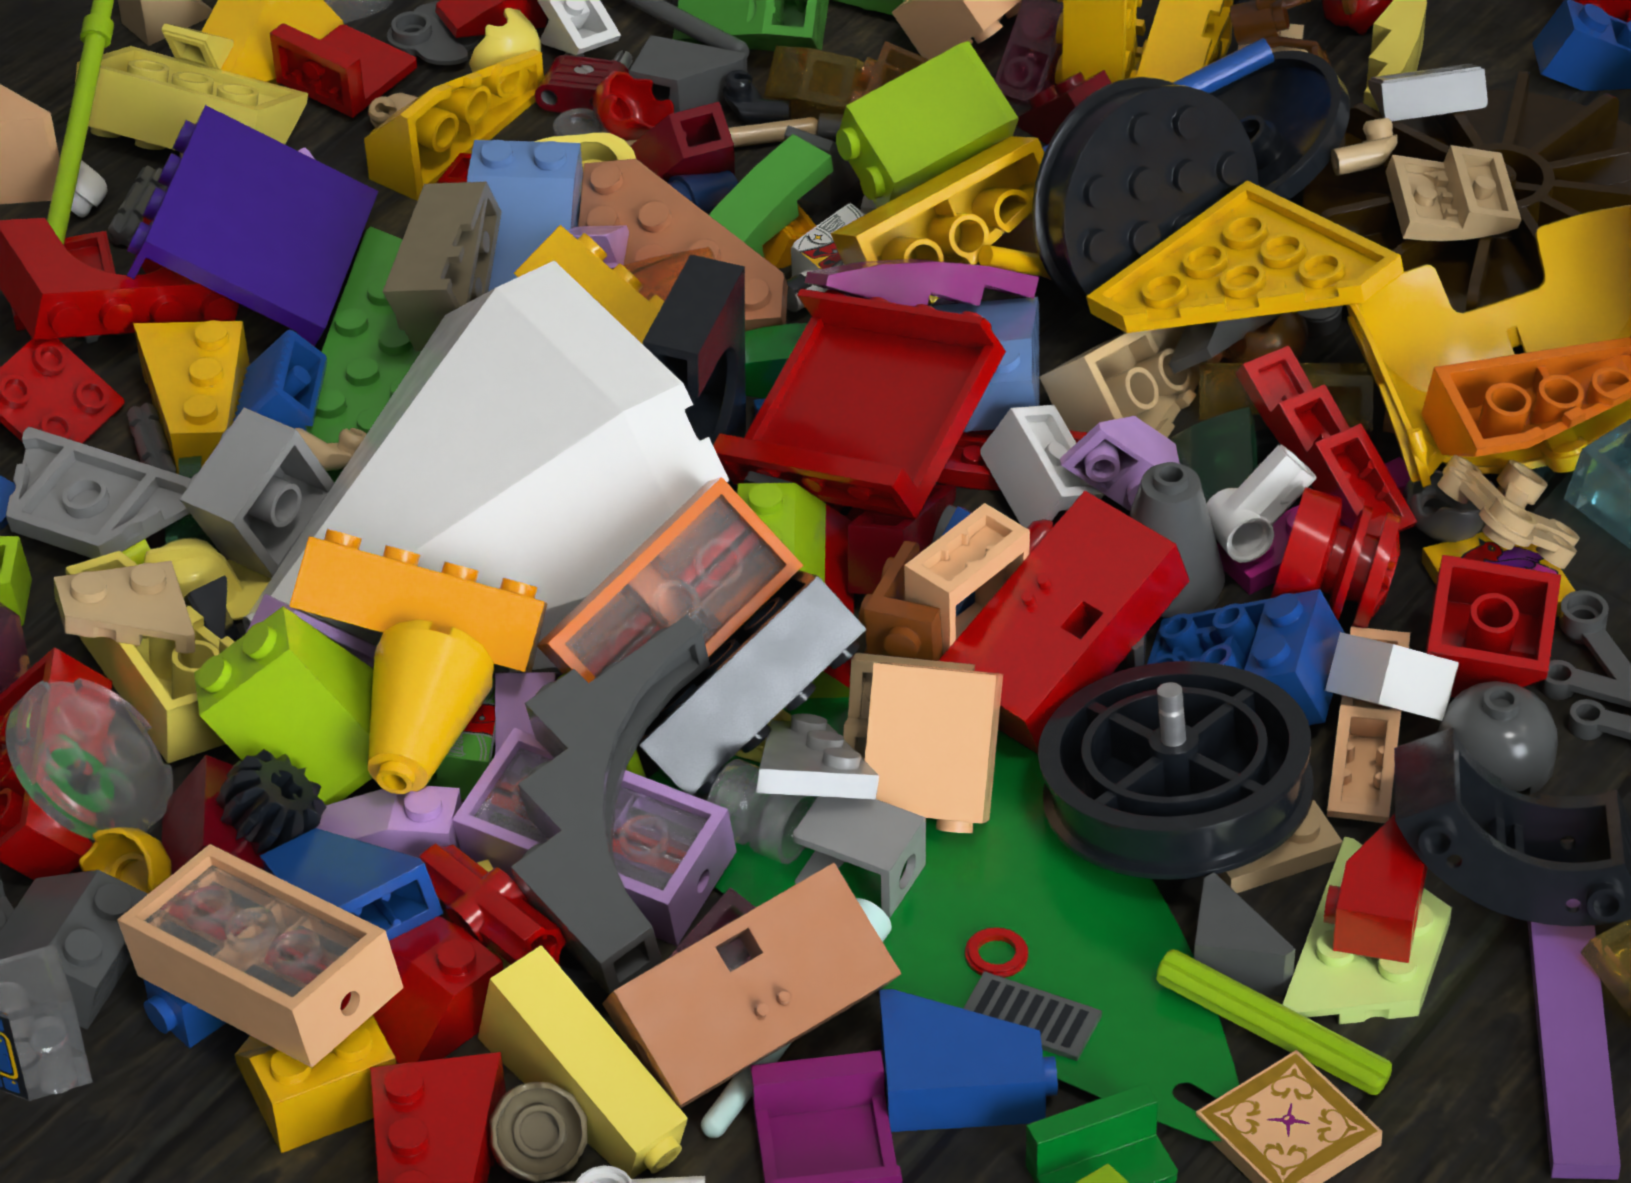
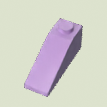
M425 786L419 791H410L406 794H394L380 789L326 805V809L321 815L320 824L316 828L418 858L435 843L444 847L453 844L460 849L452 821L462 805L460 788Z

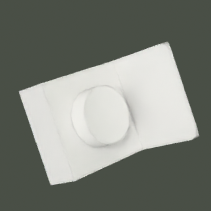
M537 0L549 19L540 38L541 43L578 55L619 41L621 37L620 32L600 0Z

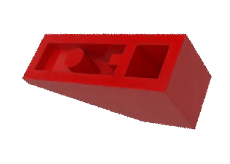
M1395 814L1346 861L1341 887L1329 885L1323 922L1335 924L1333 951L1409 963L1428 867L1420 860L1405 840L1395 822Z

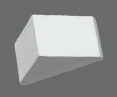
M1340 632L1325 691L1442 721L1450 700L1459 662L1395 644Z

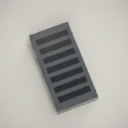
M985 971L963 1008L1040 1030L1042 1050L1078 1061L1102 1017V1010Z

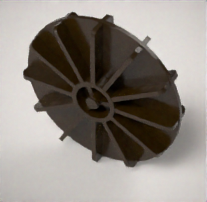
M1519 71L1514 91L1487 90L1488 103L1484 108L1392 121L1393 135H1397V145L1381 166L1337 176L1330 160L1313 181L1304 188L1302 207L1400 254L1404 272L1425 264L1431 265L1437 271L1451 307L1456 312L1464 313L1536 289L1542 284L1544 274L1535 236L1536 230L1540 226L1586 212L1631 205V126L1618 119L1619 99L1608 93L1603 94L1588 106L1548 95L1529 93L1530 72ZM1358 103L1350 108L1348 126L1338 148L1366 141L1363 126L1366 121L1383 118L1380 111L1363 103ZM1450 145L1502 153L1521 216L1518 228L1501 234L1467 240L1421 241L1403 239L1386 176V169L1391 156L1399 155L1444 162Z

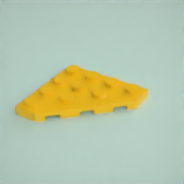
M1247 180L1091 292L1086 298L1091 314L1126 333L1364 303L1402 275L1404 269L1400 254Z

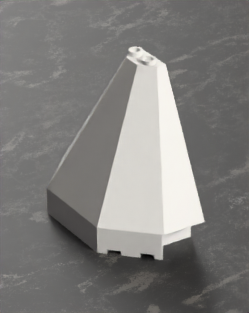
M552 261L490 290L444 316L249 614L243 617V625L247 632L264 594L290 605L309 536L324 540L327 529L362 538L359 550L383 556L385 545L421 555L418 567L441 573L445 561L479 571L476 583L500 589L502 578L538 587L535 599L547 603L539 639L540 642L705 483L720 477L726 482L729 479L709 437L699 440L685 414V409L692 406L693 403L683 382L557 262ZM307 612L376 646L383 634L382 632ZM692 614L690 618L700 627V620ZM537 648L532 670L556 667ZM509 668L510 673L520 672L519 670Z

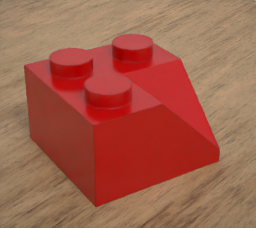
M1442 555L1433 596L1425 653L1459 662L1450 697L1455 698L1462 690L1477 683L1500 681L1524 687L1547 679L1561 582L1560 574Z

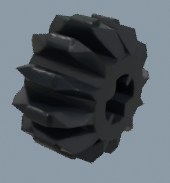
M265 749L255 756L247 755L242 762L238 761L226 775L228 778L222 784L216 801L224 809L220 821L234 826L237 831L235 840L245 838L251 842L253 850L258 854L265 849L270 851L315 829L320 824L321 815L326 809V805L317 797L321 786L318 783L309 781L305 776L307 767L298 769L291 765L286 753L276 759Z

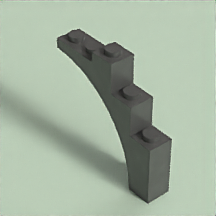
M685 615L670 627L660 629L654 633L647 643L620 662L608 665L590 683L573 669L557 681L544 685L533 698L525 702L535 739L554 758L551 761H546L536 766L527 778L518 783V787L529 820L548 840L545 843L536 844L527 850L521 860L511 866L516 884L524 893L529 904L560 928L566 940L564 947L608 995L662 961L653 927L626 892L616 869L613 853L614 815L626 767L647 728L676 693L710 666L702 629L688 615Z

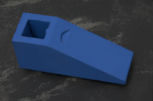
M1564 0L1532 43L1540 74L1582 91L1631 89V21L1625 22L1610 16L1594 4L1583 5L1573 0Z

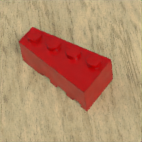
M501 1052L370 1067L378 1183L488 1182L490 1168L494 1166L495 1157L488 1145L489 1118L500 1098L506 1093Z

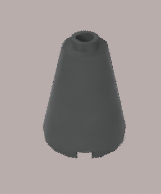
M1176 462L1155 465L1149 468L1142 476L1128 516L1176 543L1190 580L1160 617L1165 619L1177 614H1191L1212 610L1219 602L1220 593L1225 583V573L1200 478L1194 470Z

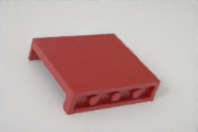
M800 289L797 296L812 317L744 438L719 434L713 444L726 474L734 484L738 485V483H744V479L749 471H754L797 483L824 502L917 519L1006 353L1005 349L992 331L989 321L974 312L964 311L959 314L936 310L925 304L908 306L891 303L880 297L864 299L846 296L835 290L819 292Z

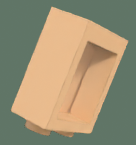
M984 503L904 565L905 601L940 608L943 654L1029 556L1030 530ZM975 591V603L956 617V605Z

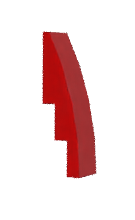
M1290 346L1246 362L1237 370L1236 376L1278 442L1293 452L1317 477L1311 484L1313 488L1317 491L1342 498L1341 520L1349 528H1352L1364 505L1373 507L1366 532L1379 537L1387 512L1402 516L1399 532L1413 527L1418 522L1362 423L1351 428L1349 427L1326 385L1324 384L1316 388L1312 387Z

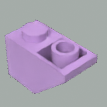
M1136 416L1099 422L1060 458L1061 466L1130 511L1144 473L1149 468L1166 462L1179 463V458L1174 442Z

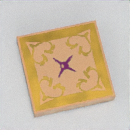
M1297 1050L1196 1111V1116L1222 1140L1211 1142L1252 1183H1323L1380 1147L1382 1143L1383 1131Z

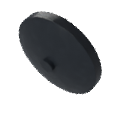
M1303 51L1273 52L1274 62L1210 93L1232 110L1247 132L1256 158L1258 186L1287 200H1290L1303 190L1328 164L1332 158L1331 150L1339 147L1350 118V98L1340 77L1324 59Z

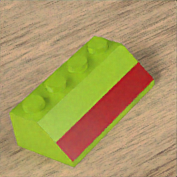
M738 483L737 494L804 565L799 570L819 576L854 615V593H848V525L852 521L797 483ZM852 657L836 669H832L830 666L826 667L812 681L816 688L809 698L849 697Z

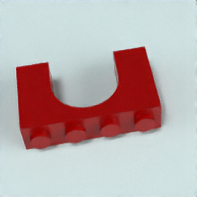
M46 218L0 220V289L33 340L135 333L133 323L236 320L239 303L145 258L142 264L146 274L136 275L135 279L127 275L108 273L90 267L72 256L64 247ZM143 218V222L149 225L151 220Z

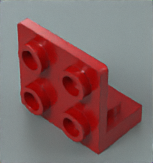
M282 23L269 33L276 82L288 88L308 93V97L352 118L369 106L375 98L383 95L417 68L415 56L344 24L339 25L321 40L285 23Z
M58 338L31 339L0 367V424L2 423L21 441L23 432L29 426L84 444L125 403L122 396Z

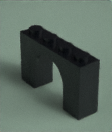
M690 254L646 334L643 345L683 382L693 403L692 406L685 409V414L699 440L709 437L713 445L719 434L742 438L746 435L745 266Z

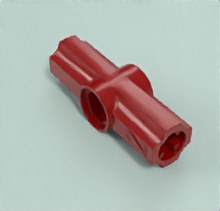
M435 843L419 856L425 863L441 908L448 914L452 923L463 928L485 947H490L511 965L541 945L554 961L559 964L561 950L566 944L560 928L529 904L518 885L503 870L495 867L488 872L453 844L444 847Z

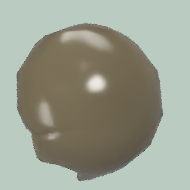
M529 1082L509 1090L500 1098L489 1118L488 1145L498 1165L515 1178L529 1182H544L569 1172L578 1163V1159L583 1154L588 1142L587 1116L573 1094L549 1082Z

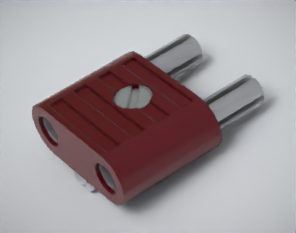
M623 50L619 51L613 60L584 57L583 53L575 55L566 52L565 55L556 57L535 90V101L544 110L568 113L567 118L569 120L581 121L583 115L596 117L593 108V95L597 86L612 71H624L629 74L628 69L632 64L633 57L627 51L623 55Z

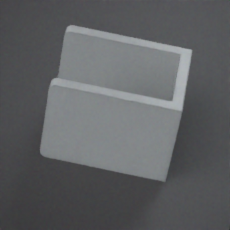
M818 796L793 832L795 843L815 850L795 879V884L832 863H835L837 868L845 862L851 863L881 875V909L888 918L892 916L926 865V817L877 799ZM906 861H907V865H906L905 871H904V873H903L902 878L900 879V876H901L903 867H904V865H905V863H906Z

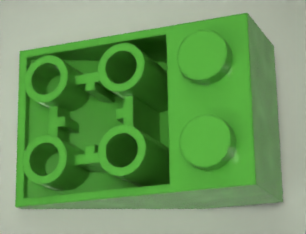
M678 0L677 7L744 41L749 49L821 56L829 0ZM674 28V40L703 44Z

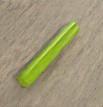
M1169 950L1159 964L1156 980L1159 984L1290 1053L1297 1050L1311 1064L1370 1095H1378L1387 1084L1391 1076L1392 1064L1380 1055L1178 950Z

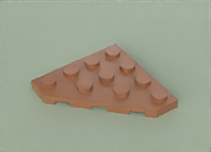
M637 159L584 163L578 227L627 225L629 236L624 267L641 282L643 288L639 293L648 301L655 294L664 301L666 300L687 259L692 254L745 266V331L786 324L788 284L782 271Z

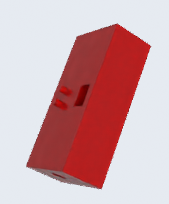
M1084 491L938 661L974 664L975 671L1003 674L998 730L1038 754L1041 733L1056 709L1083 687L1100 678L1111 675L1129 654L1131 647L1140 641L1190 582L1176 543L1089 492Z

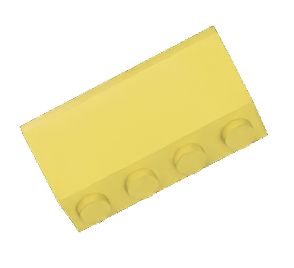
M129 46L103 54L88 126L91 127L90 132L97 136L115 138L122 135L135 139V145L140 148L150 150L172 149L184 122L188 120L196 124L206 105L286 144L307 104L308 93ZM80 61L77 62L76 79H77V74H78V69H79Z

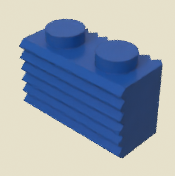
M287 330L246 368L247 373L244 375L246 379L243 380L244 385L241 387L243 391L240 393L241 398L238 400L239 405L236 406L238 410L235 412L236 417L233 421H235L242 409L246 408L294 429L302 428L306 430L307 426H313L326 371L327 356L293 330Z

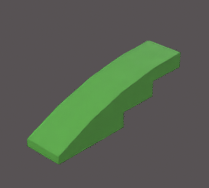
M792 134L758 163L719 202L709 216L764 258L762 245L799 217L797 200L833 172L832 156Z

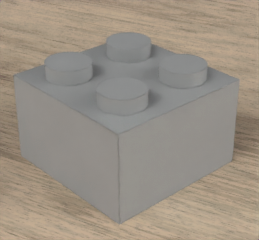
M243 408L233 424L224 431L219 444L200 471L191 478L186 491L179 500L226 559L272 579L334 485V482L296 429Z

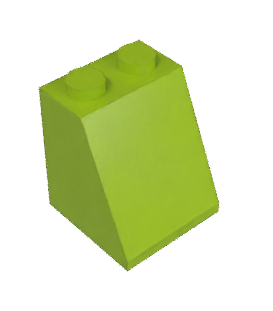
M967 41L959 43L846 105L840 129L836 133V145L840 156L845 161H849L860 179L864 195L869 200H873L878 208L1002 140L1013 136L1019 118L971 43Z
M284 606L264 621L253 625L244 636L220 654L209 658L200 669L194 672L199 716L242 761L247 755L255 756L263 749L269 751L276 759L286 753L291 765L298 769L307 767L305 776L309 781L318 783L321 786L317 797L325 805L342 801L372 779L368 771V749L373 668Z

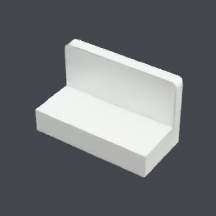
M1055 405L1010 408L980 450L982 458L1020 525L1025 528L1033 521L1042 519L1052 521L1060 510H1068L1084 491L1099 499L1104 496L1102 492L1061 466L1060 458L1076 444V441Z

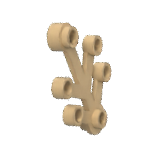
M1452 456L1443 469V476L1437 485L1454 500L1463 504H1467L1470 500L1480 510L1479 516L1486 523L1482 531L1487 537L1509 550H1512L1515 544L1522 547H1529L1530 544L1536 545V551L1541 557L1558 568H1566L1577 552L1574 546L1580 539L1578 534L1556 519H1548L1525 510L1527 504L1534 505L1548 486L1541 476L1524 464L1515 460H1509L1496 478L1499 486L1495 488L1473 463L1461 456Z

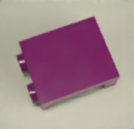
M881 1050L750 1065L753 1110L764 1183H902L901 1168L896 1163L885 1100L884 1067Z

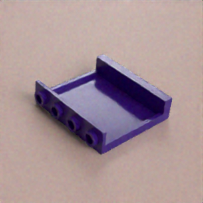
M205 105L196 124L186 120L176 138L172 149L180 152L181 155L179 157L171 153L157 182L166 186L165 191L158 187L155 188L142 214L143 217L151 220L149 225L140 222L126 251L136 256L127 276L135 279L145 258L295 330L294 332L315 347L326 328L378 191Z

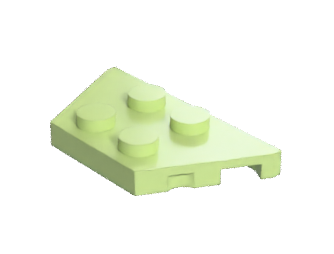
M1344 837L1282 1005L1307 1018L1336 1015L1338 1024L1364 1022L1371 1017L1395 1019L1419 1016L1450 925L1452 907L1424 888L1409 963L1333 951L1335 924L1323 922L1329 885L1341 887L1346 861L1362 846L1358 841L1349 837Z

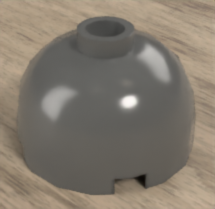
M1500 681L1477 683L1462 690L1447 706L1443 720L1439 722L1437 733L1453 728L1467 751L1483 767L1501 778L1503 786L1516 792L1531 787V795L1541 790L1553 776L1558 746L1557 728L1546 704L1534 692L1513 683Z

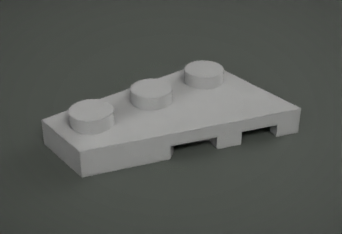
M793 714L791 721L771 720L770 727L772 730L766 739L759 767L756 793L876 799L879 775L861 757V754L856 752L844 740L842 735L838 734L827 724V719L812 714Z

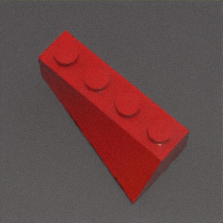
M55 647L0 694V862L32 880L78 872L81 869L79 859L93 845L92 841L89 840L93 816H85L71 811L53 795L44 775L46 759L55 751L72 750L89 758L101 770L106 758V753L103 751L105 730L112 716L109 702L113 681ZM77 763L74 769L77 775L82 778L90 776V771L84 764Z

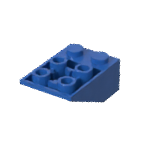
M1320 589L1296 594L1286 593L1275 598L1244 604L1234 603L1223 608L1191 614H1177L1173 617L1162 619L1147 664L1196 661L1217 663L1252 672L1273 682L1286 691L1301 707L1309 725L1325 723L1333 693L1327 692L1325 689L1340 632H1345Z

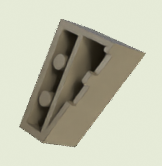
M486 181L424 184L383 289V294L396 315L399 329L405 331L416 352L423 350L446 314L489 291L502 211Z

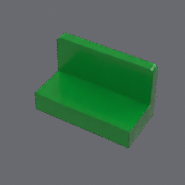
M1147 1082L1026 1125V1167L1035 1183H1076L1106 1164L1111 1165L1129 1183H1175L1178 1173L1177 1167L1157 1136L1158 1100Z

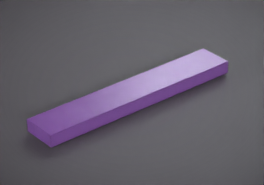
M1570 899L1566 902V905L1575 908L1580 905V901ZM1527 921L1551 1178L1618 1180L1621 1164L1595 926H1559Z

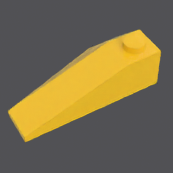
M533 49L438 85L397 111L364 138L369 179L418 201L424 184L436 183L460 153L472 154L474 140H491L536 102L534 97L535 90L544 77L542 53Z

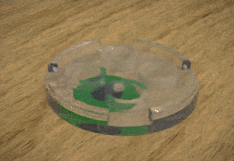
M78 678L74 683L64 681L47 683V681H41L34 685L12 708L6 724V746L14 772L33 801L52 819L70 831L95 840L92 837L93 833L98 830L114 827L139 828L147 832L164 816L167 811L169 798L173 794L171 765L163 763L157 747L147 733L152 726L136 708L110 689Z

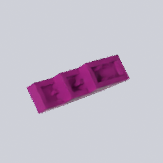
M903 259L856 262L809 271L804 283L828 290H835L857 298L870 299L871 297H880L891 303L915 306L917 304L927 305L930 295L955 303L980 306L984 288L1011 296L1034 299L1039 277L985 265Z

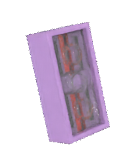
M513 728L452 819L460 850L476 863L489 859L493 868H500L514 882L515 879L511 866L521 860L525 852L539 843H545L548 840L529 820L518 787V783L527 778L536 766L543 762L551 761L554 758L535 739L533 734ZM626 770L615 805L613 853L616 869L626 892L652 925L655 937L678 946L737 852L729 811L727 808Z

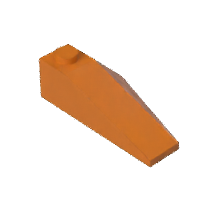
M1631 337L1436 366L1433 369L1421 415L1442 455L1477 457L1528 449L1631 399Z

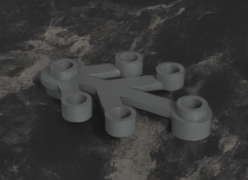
M1586 590L1567 594L1561 602L1559 626L1568 640L1587 646L1609 678L1576 669L1567 661L1552 660L1549 663L1547 679L1540 681L1539 688L1543 695L1554 700L1567 699L1576 692L1631 708V663L1606 631L1609 606L1606 600L1599 594ZM1579 700L1572 704L1570 708L1568 729L1573 736L1583 740L1596 739L1603 732L1631 740V716L1605 710L1603 705L1594 700ZM1582 718H1588L1593 721H1585Z

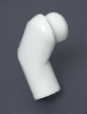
M81 160L71 211L79 217H86L93 205L99 206L108 191L105 180Z

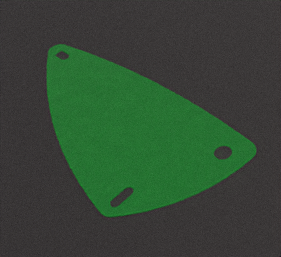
M849 697L808 698L792 711H788L786 707L783 710L791 716L793 714H812L827 719V724L843 736L844 724L848 718ZM998 730L989 821L983 824L973 823V833H957L936 830L937 819L926 818V865L889 918L892 929L883 941L902 974L883 989H894L963 1009L981 978V975L975 973L966 962L965 948L968 940L975 933L983 929L994 927L1009 929L1020 935L1026 942L1028 960L1021 971L1006 977V979L1102 1010V1017L1078 1061L1042 1050L1043 1057L1055 1056L1057 1079L1099 1098H1104L1147 1082L1158 1100L1157 1122L1199 1139L1222 1141L1196 1116L1195 1110L1178 1101L1173 1096L1174 1087L1181 1083L1193 1084L1216 1099L1239 1085L1234 1062L1218 1014L1159 984L1156 980L1159 964L1169 950H1178L1194 958L1178 923L1152 879L1128 876L1096 866L1073 853L1056 837L1045 816L1043 805V787L1045 782L1040 772L1038 754ZM734 755L724 765L728 770L727 774L712 789V791L720 796L722 800L721 807L727 808L729 811L737 851L716 883L715 888L748 911H751L796 885L795 879L815 850L795 843L793 832L818 796L756 793L760 762ZM658 771L648 778L674 788ZM906 861V863H905V865H904V867H903V870H902L900 879L902 878L903 873H904V871H905V868H906V865H907V861ZM844 862L838 869L854 896L868 900L881 908V875ZM990 941L982 945L978 953L988 963L1004 964L1014 957L1015 950L1006 942Z

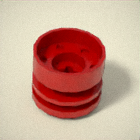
M1305 487L1271 598L1286 593L1296 594L1320 589L1321 592L1330 595L1329 606L1337 620L1340 618L1346 599L1358 603L1352 627L1368 628L1370 620L1385 603L1401 551L1399 526L1402 516L1387 512L1379 537L1366 532L1373 507L1364 505L1352 528L1340 525L1342 498Z

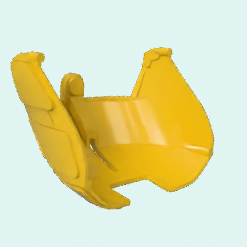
M1631 205L1586 212L1540 226L1536 230L1535 236L1544 279L1538 288L1459 313L1451 307L1436 269L1431 265L1425 264L1405 271L1366 302L1346 305L1349 313L1347 317L1348 324L1380 389L1412 482L1420 481L1422 487L1431 485L1430 476L1442 462L1447 465L1452 456L1441 454L1421 415L1434 367L1514 355L1513 348L1522 345L1524 352L1527 353L1631 337ZM1631 399L1528 449L1477 457H1461L1478 467L1482 474H1500L1509 460L1518 461L1530 469L1548 466L1551 470L1558 473L1579 470L1595 461L1594 449L1613 441L1618 433L1631 422Z

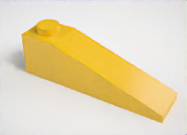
M218 0L202 32L234 41V46L221 70L278 85L280 83L276 82L269 33L282 23H285L321 40L339 25H343V20L324 0Z

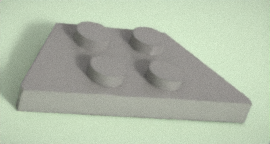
M29 426L23 432L24 459L22 464L16 465L13 479L16 488L9 497L6 518L12 532L94 559L116 551L122 552L190 514L179 499L186 491L191 478Z

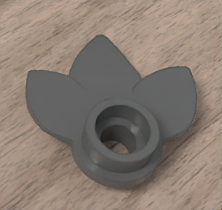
M439 1L420 5L414 11L401 13L392 20L391 27L387 32L388 44L436 65H456L467 61V51L474 49L486 36L477 35L455 38L435 12L436 3Z

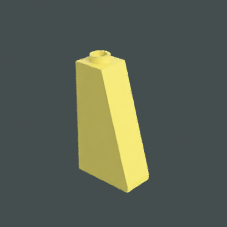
M542 945L490 978L478 1034L479 1040L491 1053L501 1052L502 1063L524 1084L529 1082H549L573 1094L587 1116V1143L610 1165L625 1171L633 1179L646 1169H649L651 1173L662 1170L679 1155L682 1150L680 1143L688 1117Z

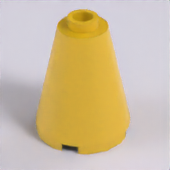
M413 620L399 622L383 632L375 649L368 771L379 786L390 793L406 794L410 791H419L427 785L491 691L492 675L494 672L492 658L482 644L466 632L454 627L451 628L450 634L447 635L430 630L432 621Z

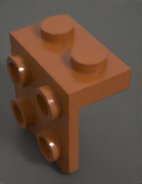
M904 541L895 558L889 557L883 567L880 583L874 593H868L862 601L859 621L866 628L867 646L864 654L938 661L943 656L940 608L905 601L904 565L920 553L919 544L916 542Z

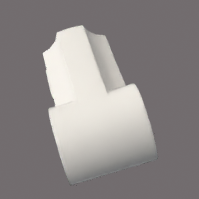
M1282 444L1278 445L1239 488L1221 490L1206 503L1215 538L1232 560L1241 563L1251 562L1260 558L1272 545L1274 539L1272 525L1302 495L1305 487L1308 488L1317 477L1293 452Z

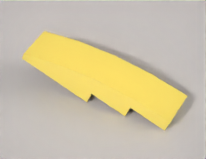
M1393 0L1374 22L1371 55L1368 62L1367 87L1364 91L1363 104L1379 111L1368 85V80H1371V77L1417 71L1423 48L1427 0Z

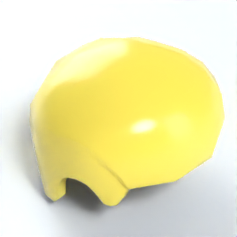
M506 8L504 16L507 19V23L504 26L489 24L485 27L486 36L475 47L469 62L472 73L533 49L541 52V41L538 33L520 10Z

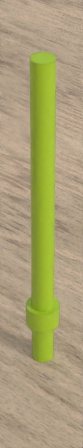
M93 0L90 14L86 15L83 19L80 40L84 45L47 218L48 223L63 245L104 48L111 44L114 22L110 18L114 0Z

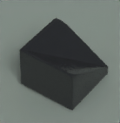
M225 575L189 592L184 597L186 607L191 606L204 617V626L217 637L223 639L229 636L234 641L239 639L240 633L226 608L227 578Z

